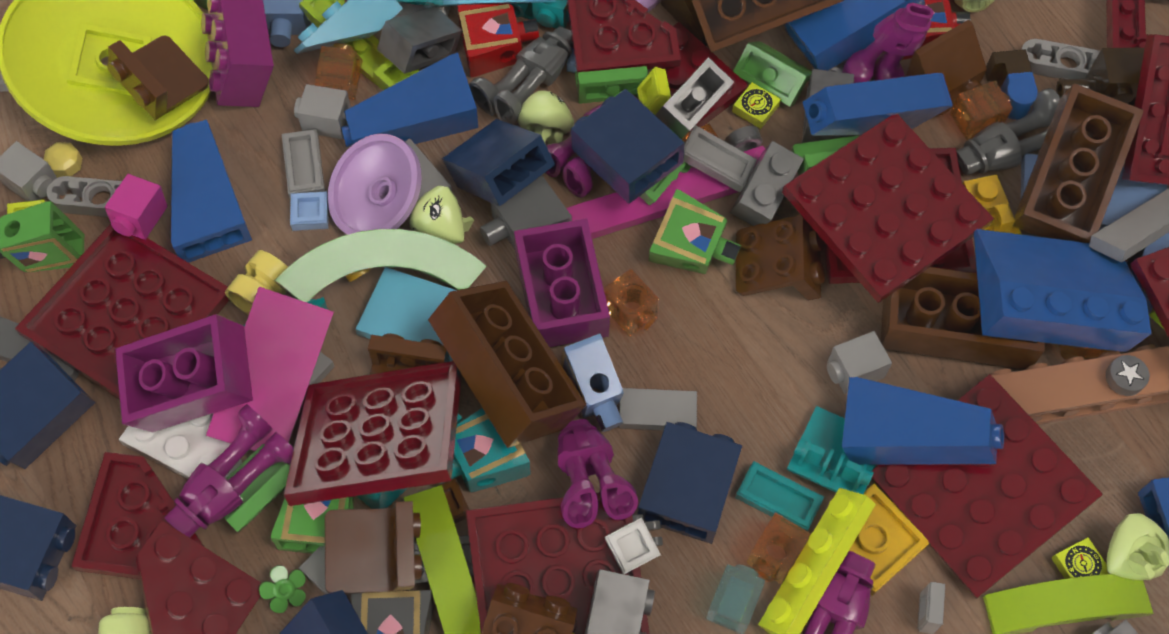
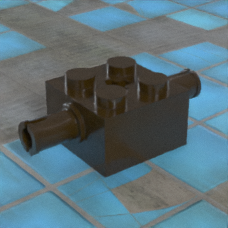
M1102 48L1085 79L1059 78L1056 85V93L1061 98L1075 83L1135 107L1145 48Z

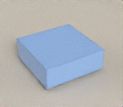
M327 191L291 193L290 225L292 231L329 229Z

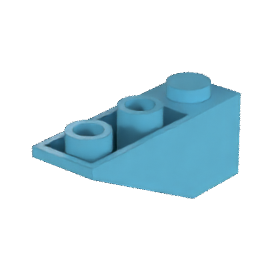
M347 0L342 6L336 1L322 14L326 20L318 28L312 23L298 36L301 43L294 51L299 54L369 38L383 28L385 21L394 18L403 8L396 0Z

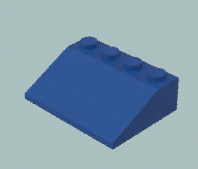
M982 229L974 231L983 336L1128 352L1151 335L1147 299L1125 261L1119 262L1089 247L1090 243Z

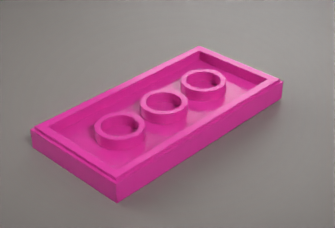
M259 287L244 327L253 401L215 412L206 436L232 443L238 436L242 426L238 413L240 409L248 404L273 428L267 436L257 442L250 450L256 451L275 432L280 434L289 443L334 312Z

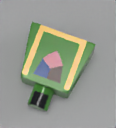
M676 189L649 251V261L706 274L713 258L733 265L741 245L722 237L727 224L725 217Z
M51 201L37 204L1 216L0 259L7 258L23 272L70 268L84 253L85 234Z
M354 497L289 506L285 498L272 530L271 540L278 550L313 554L319 546H322V548L325 546L324 518L326 513L330 510L354 509Z

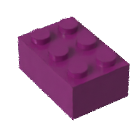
M207 0L208 13L202 14L201 29L202 33L208 36L205 58L206 62H211L212 64L209 86L211 91L216 92L217 105L259 107L274 67L263 0Z
M581 219L514 231L515 253L527 312L548 346L554 347L576 343L597 334H601L602 338L609 337L610 314L588 220Z
M215 314L115 349L122 424L153 433L253 401L244 326Z

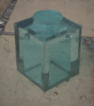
M727 564L706 619L737 633L744 634L766 580L759 578V574L750 567L739 564L733 567Z

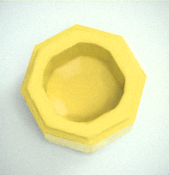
M56 142L45 150L43 160L48 162L58 178L62 176L71 177L80 171L83 158L70 142Z

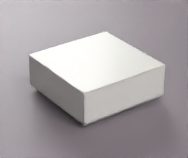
M642 518L604 537L623 574L661 555Z

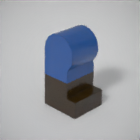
M1022 49L992 52L986 65L987 81H997L1002 98L1000 102L1001 112L1010 119H1021L1028 115L1030 107L1035 102L1038 94L1027 51Z

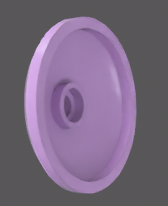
M374 134L359 140L342 155L333 170L328 187L329 211L333 221L341 231L348 235L374 229H397L405 222L416 205L421 189V167L414 150L396 136Z

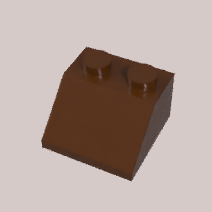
M968 19L914 51L905 77L943 73L953 106L962 98L970 99L976 95L982 87L981 81L987 68L973 23ZM952 107L941 112L939 115L947 113Z

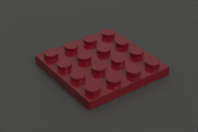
M898 114L891 115L784 185L782 190L783 195L877 303H880L973 238L976 229L984 230L994 220L992 215Z
M110 224L15 327V330L19 335L33 342L82 376L120 399L115 349L215 314L218 315L230 301L225 294L228 286L149 238L144 240L133 235L129 237L121 235Z
M454 361L309 384L284 491L288 505L294 506L451 482L461 385V372Z
M991 374L957 401L990 408L996 423L1003 425L1004 447L1003 449H997L996 464L878 465L872 470L874 472L872 480L925 536L932 549L976 599L1103 495Z
M600 492L596 493L598 499L596 519L585 528L571 527L566 523L561 513V504L564 497L466 510L481 633L497 583L504 586L507 583H515L529 589L530 594L543 598L557 596L567 600L570 606L577 608L572 633L585 634L597 570L601 569L623 574L604 537L632 523L633 515L623 520H615L609 517L604 510ZM640 566L624 575L642 578ZM643 614L640 631L650 634L647 615Z

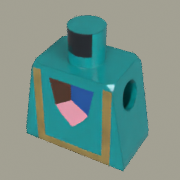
M483 408L457 424L452 479L461 475L469 492L480 491L531 475L530 461L522 445L519 444L507 448Z

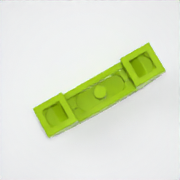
M303 0L299 3V7L311 23H314L318 28L326 20L322 14L331 5L338 1L342 6L345 2L343 0ZM374 35L369 38L333 46L353 67L383 90L419 72L417 69L404 74L377 49L379 40Z
M442 485L403 497L404 501H413V513H420L421 532L420 538H416L444 634H481L475 588Z
M1114 574L1042 582L987 594L983 597L993 634H1019L1033 632L1040 627L1111 618V621L1154 614L1144 581L1127 579Z

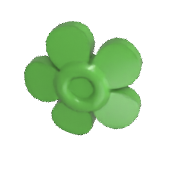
M274 566L269 572L270 578L274 583L264 581L259 586L260 596L263 599H271L269 606L276 613L286 611L288 601L297 607L306 598L305 592L299 589V587L304 585L306 577L299 569L292 570L288 575V571L284 566Z

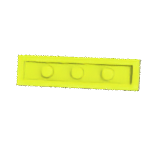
M843 488L838 489L758 623L767 633L800 634L876 505L868 496Z

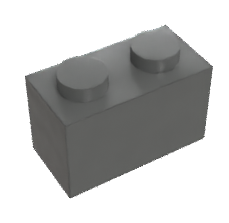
M772 141L761 153L730 213L752 226L768 224L784 197L782 193L784 185L794 179L804 158Z

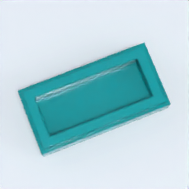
M753 461L735 498L807 534L824 496Z

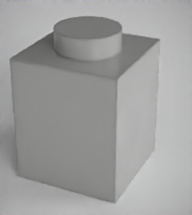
M306 84L302 97L296 99L294 115L299 119L302 131L317 129L320 136L343 139L341 127L347 125L344 111L351 108L348 92Z
M16 141L0 156V181L4 186L26 201L41 200L47 196V187L57 178L48 162Z
M875 331L834 346L827 361V371L831 380L835 384L839 383L843 393L846 394L848 393L849 377L879 381L885 378L892 365V361Z

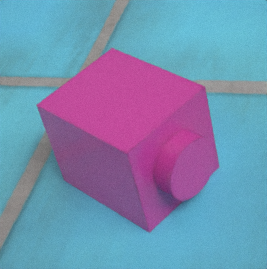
M127 174L105 205V210L112 228L119 234L128 237L133 235L146 240L168 206L160 185Z

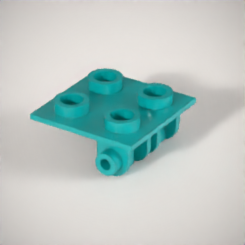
M816 406L798 442L787 470L834 492H837L839 488L864 494L874 474L872 470L875 469L876 465H867L865 463L864 465H859L850 461L842 448L845 418Z

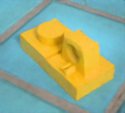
M997 174L963 181L962 184L994 218L990 226L984 230L1021 234L1019 228L1013 226L1015 219Z

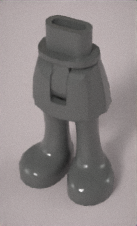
M559 26L554 32H545L542 38L538 37L516 55L517 62L495 84H492L483 77L474 78L469 83V87L476 103L487 114L493 116L497 113L500 120L510 124L515 123L518 120L522 104L542 83L550 86L560 75L567 59L572 54L573 42L571 31ZM525 79L518 89L511 93Z
M1051 88L1044 89L1037 94V98L1033 103V110L1025 117L1007 124L1003 122L992 123L977 133L972 139L967 140L963 148L956 150L959 167L965 175L976 171L983 174L987 171L1014 168L1021 163L1023 155L1041 149L1048 129L1023 140H1018L1017 137L1035 129L1050 126L1060 100L1059 95Z

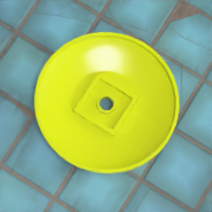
M13 0L0 24V72L4 83L15 101L26 113L48 129L65 137L90 144L123 146L144 143L163 137L191 120L204 106L211 94L210 86L208 85V88L157 120H154L144 108L136 103L132 95L120 82H117L112 77L107 66L101 63L103 58L108 57V46L121 40L133 53L160 36L166 35L180 47L208 79L212 70L211 62H206L205 58L208 36L203 34L201 29L203 12L193 0Z

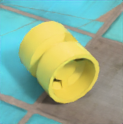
M258 250L245 265L246 275L238 274L225 290V294L237 308L249 315L259 287L283 295L287 293L274 280L288 266L272 254Z

